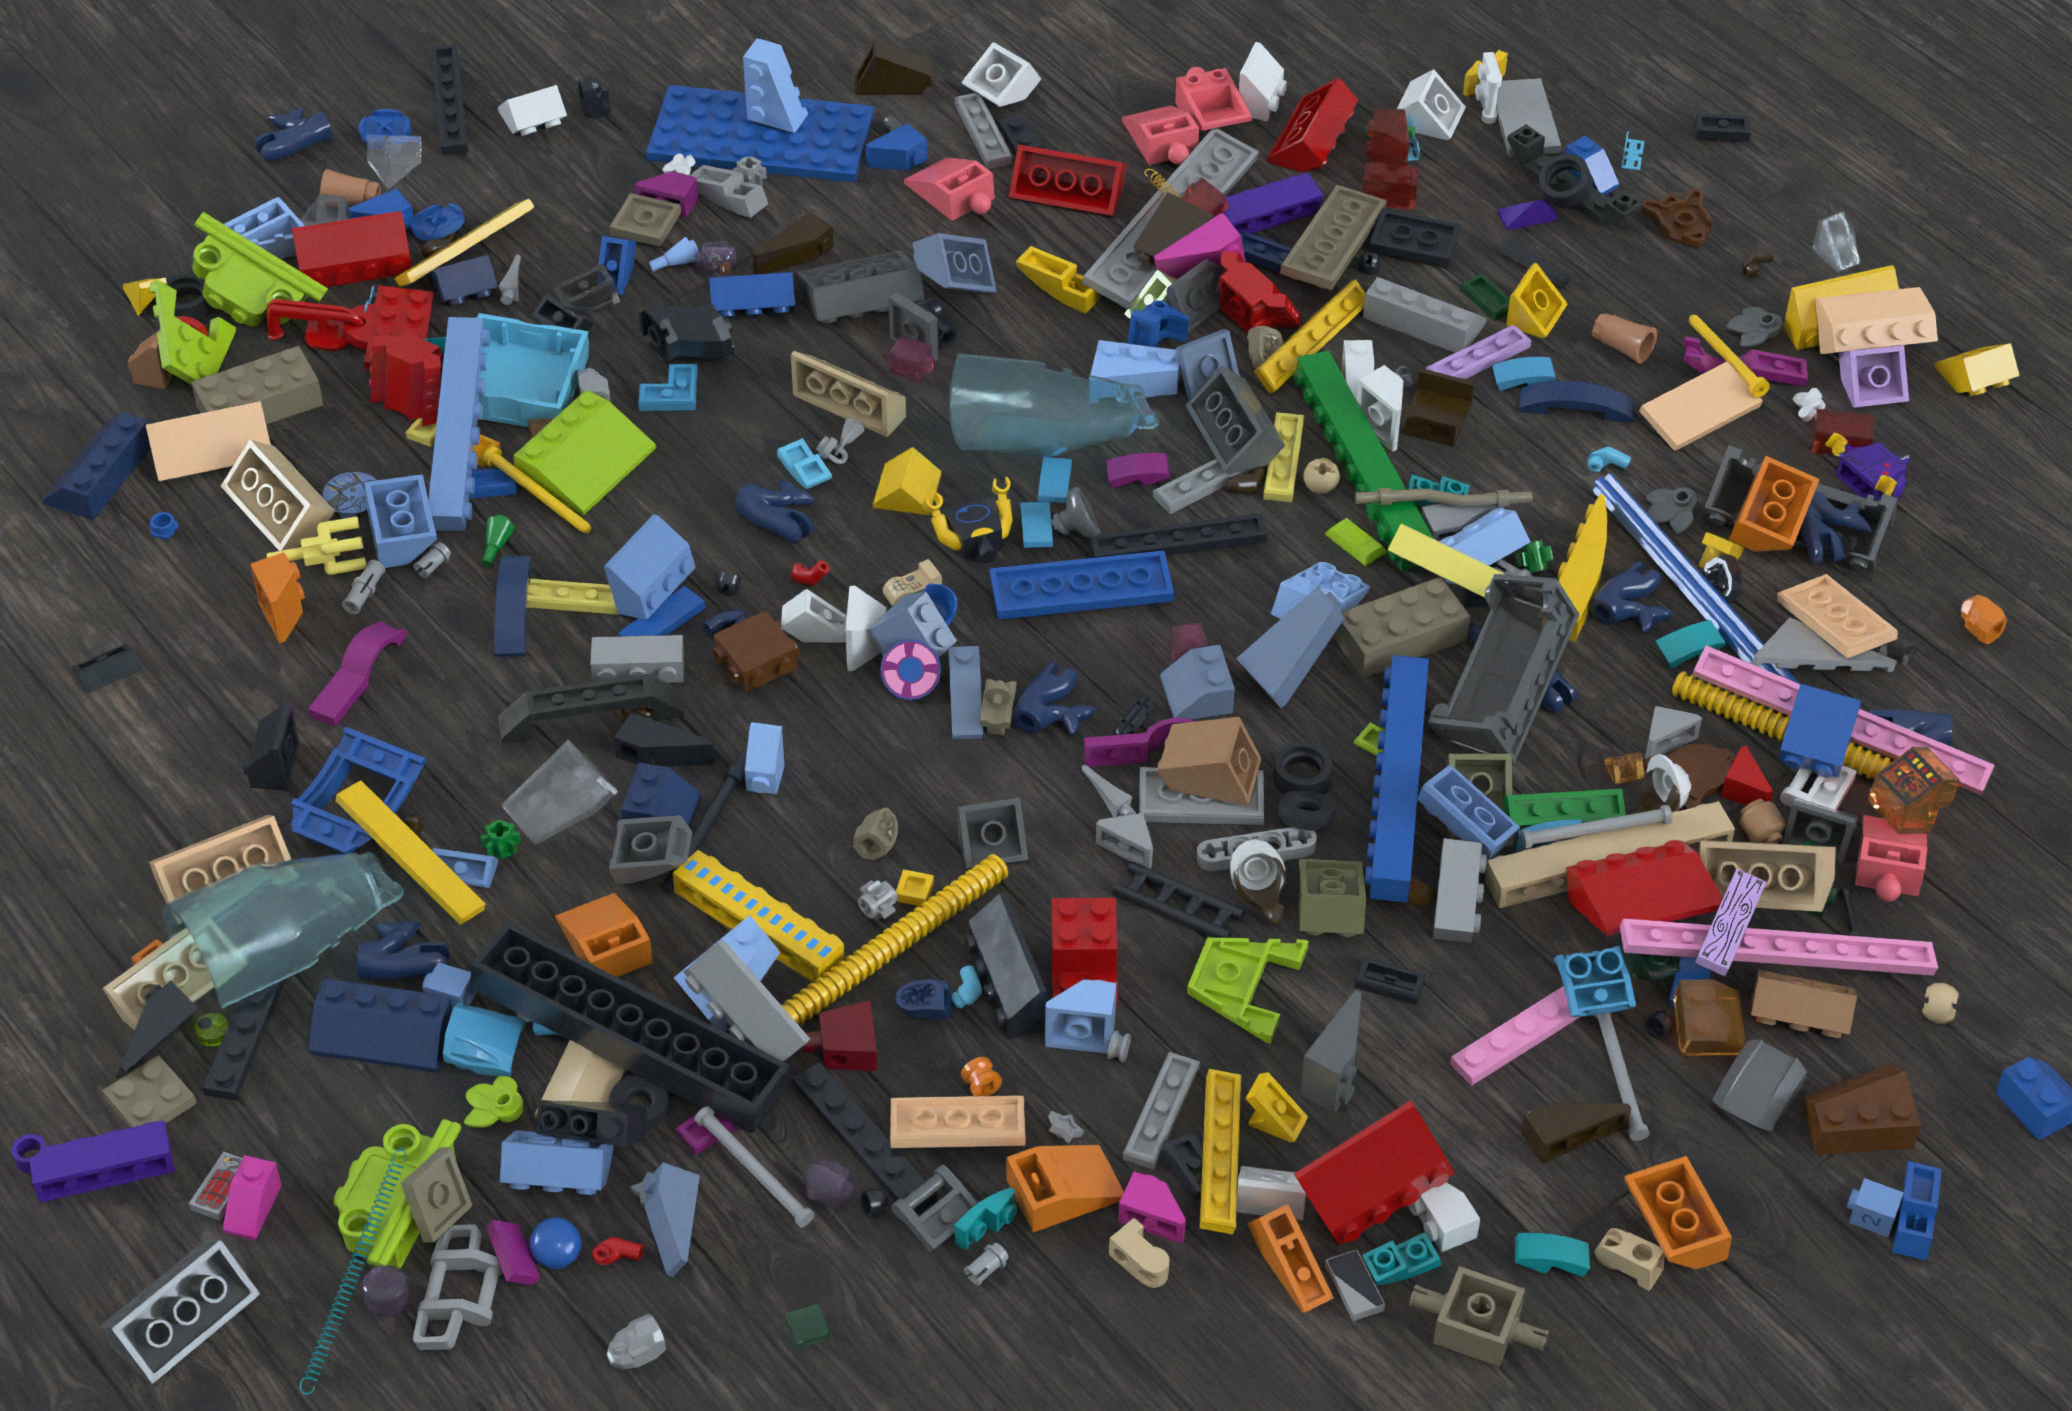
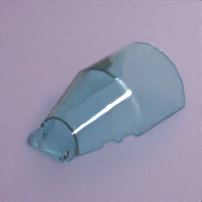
M959 353L957 355L950 386L949 411L954 440L961 450L1052 457L1128 437L1134 432L1135 428L1154 429L1159 424V417L1156 412L1150 409L1145 400V392L1139 385L1124 384L1089 375L1088 379L1073 376L1070 369L1063 368L1062 373L1046 369V363L1039 361Z
M367 852L360 856L357 853H345L252 863L164 903L162 912L167 936L170 939L185 928L191 934L209 970L219 1004L224 1008L311 967L318 961L317 956L328 947L332 949L340 943L339 938L350 929L353 931L357 930L382 908L399 901L404 895V889L398 882L392 881L379 865L380 861L374 853ZM375 880L377 881V883H378L381 887H379V888L377 887V885H376V883H375Z

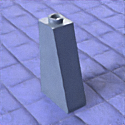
M1319 587L1314 589L1236 658L1244 670L1280 709L1287 704L1345 619L1338 609L1342 605L1331 592L1325 595Z

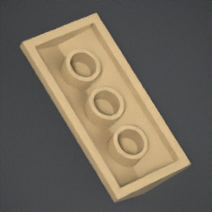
M205 913L103 987V991L121 1019L135 1030L142 1009L147 1001L144 997L156 985L159 984L163 987L171 980L194 1003L246 965L248 961L209 914Z
M570 1040L541 1100L609 1102L611 1090L623 1079L627 1069ZM538 1108L534 1114L535 1118H537Z

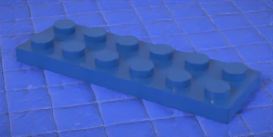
M1164 551L989 569L998 620L1174 601V590Z

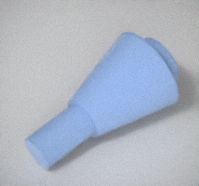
M685 237L665 252L663 256L649 261V265L654 272L668 265L674 266L697 262L696 256L700 254L694 240L688 241L687 237Z

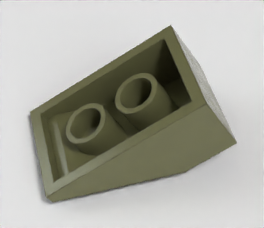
M1449 754L1446 766L1451 764L1504 812L1503 797L1512 795V754ZM1449 832L1450 839L1462 840ZM1513 837L1505 847H1513Z
M1299 859V931H1305L1310 935H1321L1324 932L1337 933L1345 937L1364 934L1366 893L1362 862Z

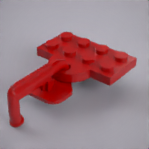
M378 285L375 304H368L366 313H364L366 304L348 309L343 306L273 299L267 306L268 338L278 340L283 337L284 330L280 328V317L308 320L305 341L308 346L314 349L336 351L348 344H352L357 348L366 350L364 370H370L372 365L370 353L372 352L373 337L386 334L398 337L405 331L423 340L427 339L434 292Z

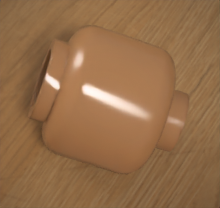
M1758 799L1741 810L1742 816L1740 817L1739 825L1751 843L1777 844L1782 840L1781 833L1786 828V821L1773 802H1764L1762 799Z

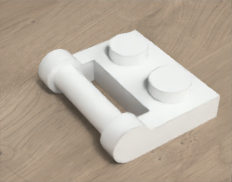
M1494 52L1483 53L1482 64L1478 65L1480 84L1476 85L1475 93L1476 99L1481 101L1483 107L1481 120L1484 123L1492 124L1497 121L1496 102L1498 88L1502 83V76Z
M1842 765L1839 778L1834 776L1831 778L1818 776L1807 794L1801 790L1810 774L1814 771L1801 768L1798 770L1790 786L1784 788L1780 795L1781 802L1789 807H1792L1794 799L1799 798L1837 810L1855 780L1857 771Z

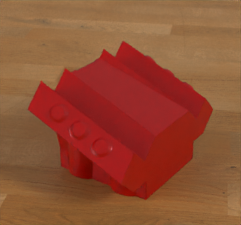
M1222 251L1221 265L1226 270L1218 281L1220 288L1218 302L1223 313L1247 334L1249 329L1256 326H1267L1270 328L1301 327V314L1286 294H1281L1274 283L1251 263H1246L1238 252Z
M405 331L398 337L389 334L373 337L372 352L370 353V361L372 362L370 366L371 379L369 380L371 403L384 401V409L400 412L407 416L408 420L422 418V426L437 424L444 355L440 347Z

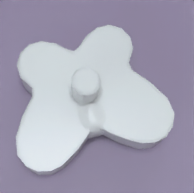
M677 154L662 170L664 173L677 172L689 175L695 160L692 155L684 158L682 154Z
M1812 388L1808 393H1798L1793 397V401L1801 408L1798 415L1804 422L1811 420L1817 411H1822L1826 406L1821 399L1822 394L1817 388Z

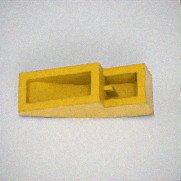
M1032 246L1016 260V266L1030 280L1049 295L1071 308L1086 314L1100 299V293L1082 284L1083 275L1077 273V265Z

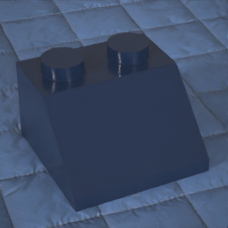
M489 255L436 268L428 273L440 302H449V306L466 302V296L474 294L476 299L492 295L491 290L498 287Z
M639 762L621 808L622 820L679 815L683 817L690 828L701 798V792L669 767Z

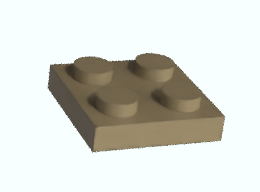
M630 193L610 225V235L661 247L681 214L680 204Z
M159 1055L102 1090L104 1099L130 1128L147 1122L164 1120L167 1123L197 1104L193 1093Z
M440 1147L401 1183L423 1242H435L473 1206L451 1147Z

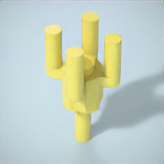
M357 516L321 522L317 526L318 536L301 539L302 547L267 553L268 558L285 552L289 561L304 559L305 566L323 563L325 572L328 575L364 570L367 566L365 557L335 562V556H340V552L364 548L362 537L338 541L337 538L331 539L330 535L333 532L359 528Z

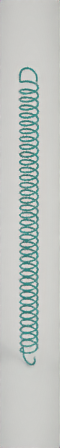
M403 1149L396 1150L393 1158L391 1159L392 1164L388 1165L390 1170L386 1171V1174L388 1176L383 1177L385 1182L381 1183V1186L383 1187L379 1189V1192L381 1194L376 1195L378 1199L374 1201V1204L376 1206L371 1207V1209L374 1212H370L369 1216L371 1218L366 1219L369 1224L364 1225L366 1229L362 1231V1234L364 1236L359 1237L361 1241L357 1243V1246L359 1248L354 1249L356 1253L352 1255V1258L354 1260L349 1261L351 1265L347 1267V1270L349 1272L345 1273L346 1278L342 1279V1282L344 1283L343 1285H340V1289L342 1291L337 1292V1294L340 1297L335 1298V1301L337 1303L332 1304V1306L335 1309H331L330 1313L332 1315L327 1316L329 1320L325 1322V1325L327 1327L322 1329L325 1334H320V1337L323 1340L317 1341V1343L320 1346H316L315 1350L317 1352L312 1353L314 1358L310 1359V1362L313 1365L307 1366L310 1371L305 1372V1375L307 1377L302 1378L299 1387L300 1391L303 1394H311L315 1389V1387H313L311 1392H303V1390L301 1389V1385L304 1379L318 1381L317 1379L310 1377L307 1373L321 1375L320 1373H317L309 1368V1366H313L323 1369V1367L316 1365L311 1360H317L325 1363L324 1360L317 1358L314 1354H321L324 1356L328 1355L320 1352L316 1348H324L327 1350H331L330 1348L321 1345L319 1342L321 1341L333 1344V1342L324 1339L322 1335L336 1338L335 1336L330 1335L324 1331V1329H329L338 1332V1330L331 1328L326 1323H333L340 1326L339 1323L332 1321L329 1317H336L341 1320L343 1318L333 1314L331 1311H339L345 1313V1311L336 1308L334 1306L335 1304L348 1307L347 1305L337 1301V1298L351 1301L350 1299L345 1298L339 1294V1292H344L353 1295V1293L347 1292L341 1286H347L355 1289V1287L345 1283L344 1280H350L355 1283H358V1281L349 1278L346 1274H353L355 1276L360 1277L359 1274L353 1273L349 1270V1268H356L361 1271L363 1269L354 1266L351 1262H358L363 1265L365 1263L358 1261L353 1256H361L367 1259V1256L359 1254L356 1250H364L366 1252H370L367 1249H363L358 1244H366L368 1246H372V1244L364 1242L361 1239L362 1237L375 1240L372 1237H368L363 1232L366 1231L371 1232L373 1234H377V1232L371 1231L368 1228H366L367 1225L380 1228L377 1225H373L368 1220L372 1219L378 1222H382L381 1220L371 1216V1213L385 1216L382 1213L376 1212L373 1208L377 1207L383 1210H387L386 1208L377 1205L375 1202L380 1201L385 1204H389V1202L381 1200L378 1197V1195L392 1198L391 1196L382 1193L380 1190L384 1189L390 1192H394L393 1190L384 1187L383 1184L386 1183L392 1186H396V1184L388 1182L385 1178L388 1177L394 1180H399L396 1177H392L387 1172H395L397 1174H401L400 1172L391 1169L390 1166H397L402 1169L404 1168L403 1166L397 1165L392 1161L395 1158L396 1153L401 1150L405 1154V1159L403 1161L405 1162L407 1156L406 1152Z

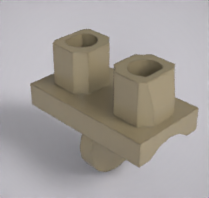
M986 679L980 714V726H986L988 734L1003 735L1006 728L1010 729L1017 682L1010 681L1004 683L1001 680L995 682L992 679Z

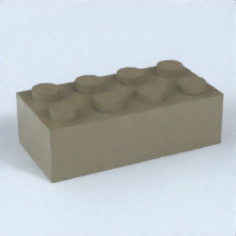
M299 346L191 382L196 405L200 413L261 401L265 422L269 424L323 405L319 380Z
M1438 577L1341 612L1345 619L1334 633V639L1360 676L1365 678L1385 671V667H1391L1393 655L1420 658L1467 641L1470 615L1444 580Z

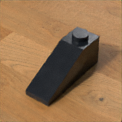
M171 980L163 987L159 984L156 985L144 997L147 1001L142 1009L116 1077L118 1079H121L137 1068L192 1020L196 1014L198 1007Z

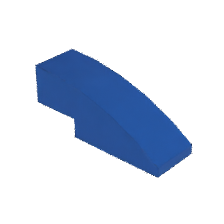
M1908 1161L1902 1188L1904 1194L1899 1206L1893 1253L1927 1261L1933 1239L1934 1220L1938 1209L1942 1169Z

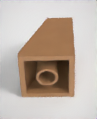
M1240 717L1172 724L1169 736L1165 740L1162 759L1158 763V773L1164 779L1170 791L1246 805L1250 802L1261 757Z

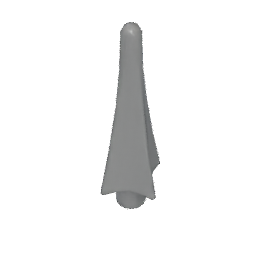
M519 254L514 256L508 272L498 285L502 293L499 301H502L505 305L511 304L512 300L519 302L518 282L521 260Z
M1087 765L1082 766V771L1097 789L1113 817L1136 814L1130 806L1132 796L1103 779Z

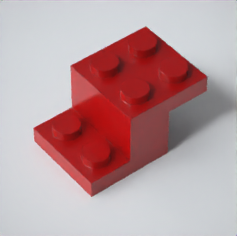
M1051 898L1052 999L1082 980H1103L1116 983L1115 1006H1117L1118 943L1116 898Z

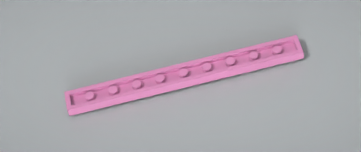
M1705 646L1693 671V676L1789 716H1791L1800 684L1709 646ZM1859 709L1850 739L1851 742L1897 761L1914 749L1938 773L1942 780L1982 795L1993 771L1994 764Z
M1623 919L1620 925V932L1625 953L1697 958L1711 925ZM1746 928L1732 960L1933 976L1938 969L1932 942Z

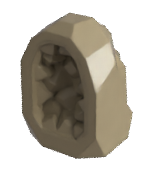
M1256 326L1249 329L1247 339L1249 341V358L1252 360V366L1256 369L1283 344L1281 333L1278 330L1267 326Z
M888 808L875 810L866 816L863 823L857 827L853 848L862 858L875 860L886 855L893 847L898 835V823L892 811Z

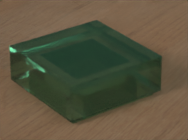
M819 1303L786 1314V1322L797 1349L830 1338V1330Z

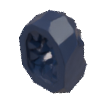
M935 979L915 980L903 985L895 993L894 1001L904 1014L913 1018L936 1020L949 1018L951 1014V992L945 981Z

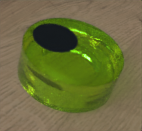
M219 1013L205 1014L195 1024L197 1039L206 1046L221 1044L228 1028L227 1019Z

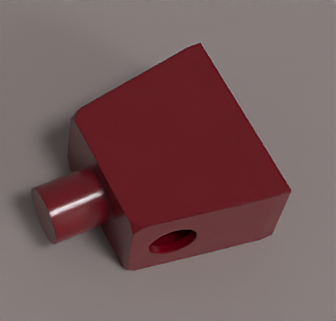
M870 1001L824 1011L819 1014L820 1031L806 1033L810 1040L802 1046L803 1053L822 1051L824 1067L826 1069L878 1070Z

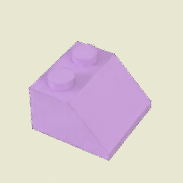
M1904 345L1838 352L1841 381L1853 408L1909 401Z

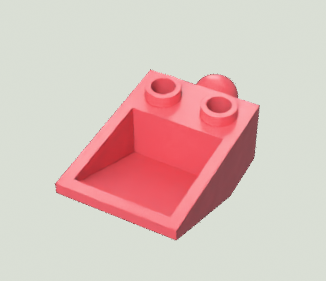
M1192 67L1188 70L1186 76L1176 78L1175 103L1179 109L1190 113L1201 131L1252 121V116L1226 68L1205 72L1201 67Z
M1166 106L1122 117L1123 124L1149 165L1160 164L1169 160L1174 164H1182L1199 144V127L1189 112L1174 106Z
M946 157L904 179V184L951 221L970 211L984 214L989 211L991 200L995 199L993 173L976 160Z
M1863 815L1855 885L1875 889L1877 896L1886 902L1896 900L1901 893L1919 896L1926 865V826Z

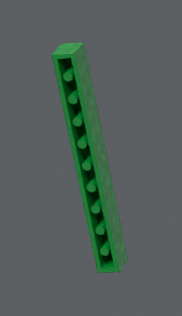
M1329 350L1297 357L1296 370L1293 371L1295 384L1301 387L1306 404L1311 405L1317 424L1322 425L1326 441L1334 447L1336 459L1338 462H1342L1345 467L1346 477L1349 482H1353L1356 492L1378 491V488L1406 490ZM1413 501L1392 502V505L1381 506L1378 503H1365L1368 518L1370 521L1375 522L1381 541H1385L1388 548L1401 524L1434 539ZM1389 552L1391 560L1396 561L1401 571L1420 567Z

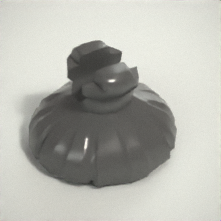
M1079 487L1072 488L1067 495L1066 510L1060 514H1054V519L1051 521L1054 529L1062 533V535L1064 534V536L1074 530L1087 538L1101 534L1097 518L1085 494Z

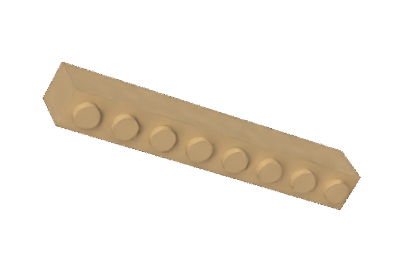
M1719 801L1710 804H1700L1694 808L1671 812L1672 823L1670 824L1657 822L1583 835L1565 841H1556L1537 848H1528L1522 852L1506 856H1497L1487 860L1484 881L1498 908H1503L1567 891L1566 867L1577 865L1579 861H1596L1605 859L1607 855L1613 853L1627 854L1636 852V849L1640 847H1658L1665 845L1670 840L1685 842L1700 857V841H1732L1735 828Z

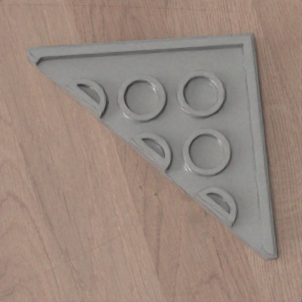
M1789 618L1754 655L1751 664L1761 667L1762 663H1776L1775 668L1796 669L1799 665L1806 664L1813 665V669L1834 670L1836 666H1850V671H1872L1873 667H1878L1886 672H1893L1897 661L1871 650L1846 658L1803 622Z

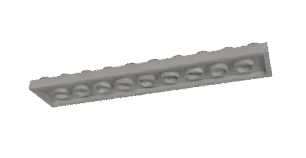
M1213 128L1169 177L1166 186L1171 185L1170 189L1174 188L1173 192L1177 191V195H1181L1180 198H1184L1185 201L1195 206L1199 193L1206 189L1216 190L1225 197L1257 160L1259 151L1221 130ZM1160 189L1083 276L1082 284L1094 289V291L1128 310L1157 271L1156 266L1148 267L1137 259L1133 245L1165 197L1160 192ZM1204 203L1208 206H1214L1210 203Z

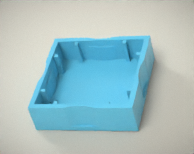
M479 313L477 318H483L485 329L490 330V345L485 346L484 353H487L488 366L487 371H482V378L485 379V394L480 395L479 399L483 407L482 420L542 430L573 402L579 385L578 371L585 368L589 357L588 331L553 325H535L517 319Z

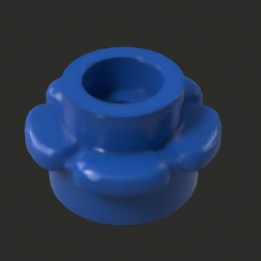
M157 513L150 520V533L156 538H170L178 529V522L174 520L170 513Z

